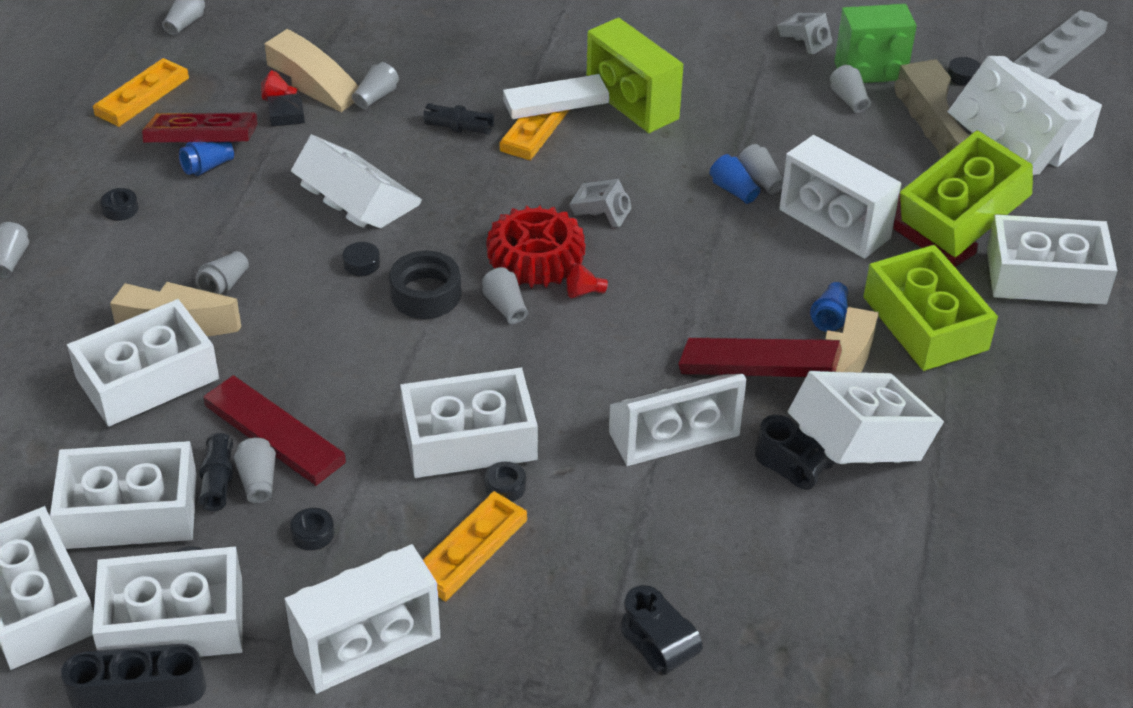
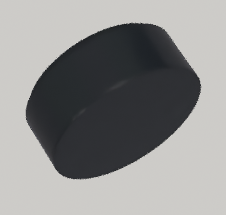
M968 57L954 58L949 63L948 74L952 82L966 86L981 64Z
M126 188L112 189L105 193L100 201L104 216L114 221L129 219L139 210L135 192Z
M369 242L350 244L343 251L345 270L356 276H366L374 273L380 267L379 249Z
M507 461L493 464L485 472V492L489 496L495 491L511 502L518 500L526 491V473L524 469L516 463Z
M303 509L294 515L290 523L292 540L301 549L319 550L327 546L334 538L333 518L324 509Z

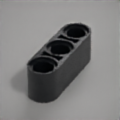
M188 644L81 652L69 657L61 668V678L72 708H166L186 706L200 700L207 687L199 652Z

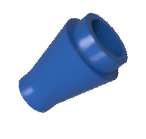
M188 142L185 147L179 150V161L187 175L194 174L195 176H200L224 162L234 159V150L230 142Z
M725 154L718 158L710 168L709 175L713 178V184L740 198L745 204L751 203L759 195L760 187L755 184L737 157Z
M840 282L829 284L826 291L811 306L810 316L814 325L821 331H836L845 324L849 291Z

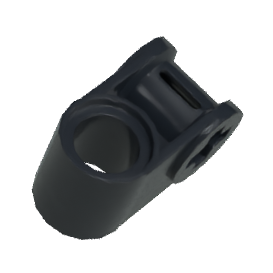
M773 414L762 420L755 448L757 461L785 477L796 487L804 490L812 489L818 482V475L824 469H829L836 463L826 456L825 449L814 438L803 433L799 425L789 417Z
M639 585L627 592L624 600L627 613L623 615L621 621V632L643 655L647 663L657 674L667 675L701 653L703 643L697 629L690 621L682 617L659 590L648 585Z

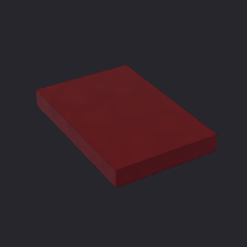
M255 112L156 113L142 130L143 143L249 141L258 125L257 114Z

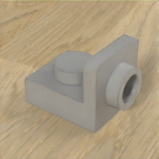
M797 13L777 25L780 37H794V40L797 41L804 40L808 54H815L832 43L826 13Z
M619 179L583 183L569 204L575 216L586 214L599 215L605 212L612 228L620 227L631 210L630 198L625 193Z

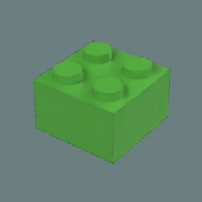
M907 4L842 7L834 61L836 67L851 65L853 68L858 69L863 83L896 81L899 76L900 65L910 64L917 27Z

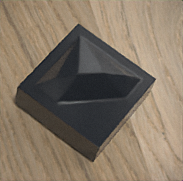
M301 93L268 97L271 126L305 123Z

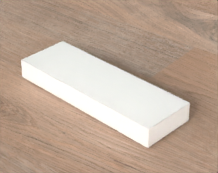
M596 74L503 90V100L511 118L517 119L609 103V92L600 75Z

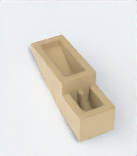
M286 29L264 43L267 65L290 76L292 87L298 88V91L340 112H343L355 103L352 99V94L359 86L334 60L302 36Z
M166 282L160 292L125 283L110 302L115 325L179 299L206 336L238 332L242 327L236 298Z
M848 307L843 333L827 330L825 340H840L842 347L836 372H862L872 347L879 312Z

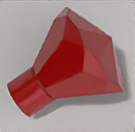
M273 70L261 82V97L264 101H268L270 96L297 94L298 88L289 86Z
M578 263L572 266L566 279L569 298H577L591 292L605 294L608 286L607 279L595 277L587 268Z

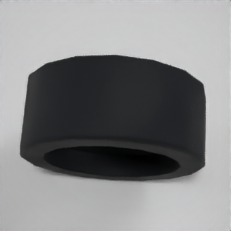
M429 250L411 252L400 257L392 265L389 272L392 304L399 312L409 317L419 319L437 318L452 311L459 303L462 295L459 265L450 256L441 252ZM421 278L438 279L445 283L442 287L429 291H418L406 287L409 282Z

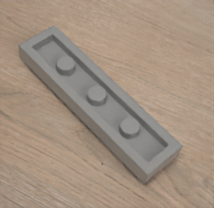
M1080 10L1013 63L1025 66L1032 72L1048 79L1103 35L1108 22L1098 18L1093 13Z

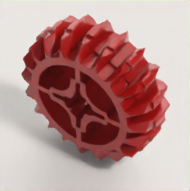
M540 204L538 208H529L525 205L524 210L520 211L512 208L510 215L500 214L499 221L492 222V227L486 239L487 258L489 259V264L494 269L503 267L508 269L509 272L514 273L519 286L526 283L532 289L535 284H542L545 288H547L550 282L561 285L562 279L568 277L572 266L575 263L582 264L586 251L585 235L583 228L578 226L577 219L569 218L568 212L557 213L555 207L547 210L543 209Z

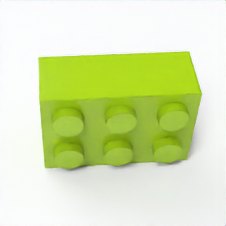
M619 17L588 30L586 76L600 75L609 92V103L647 133H651L680 118L684 65L682 62Z
M976 130L900 191L902 221L956 258L991 229L994 215H1008L1032 195L1033 165L979 130Z
M935 245L869 264L863 298L875 312H879V318L923 371L990 349L998 316Z

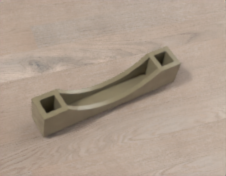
M937 59L900 65L899 76L894 85L896 96L902 100L909 110L911 117L915 118L923 129L924 135L930 139L938 150L939 156L943 158L970 136L956 122L954 117L948 113L947 94L951 77Z

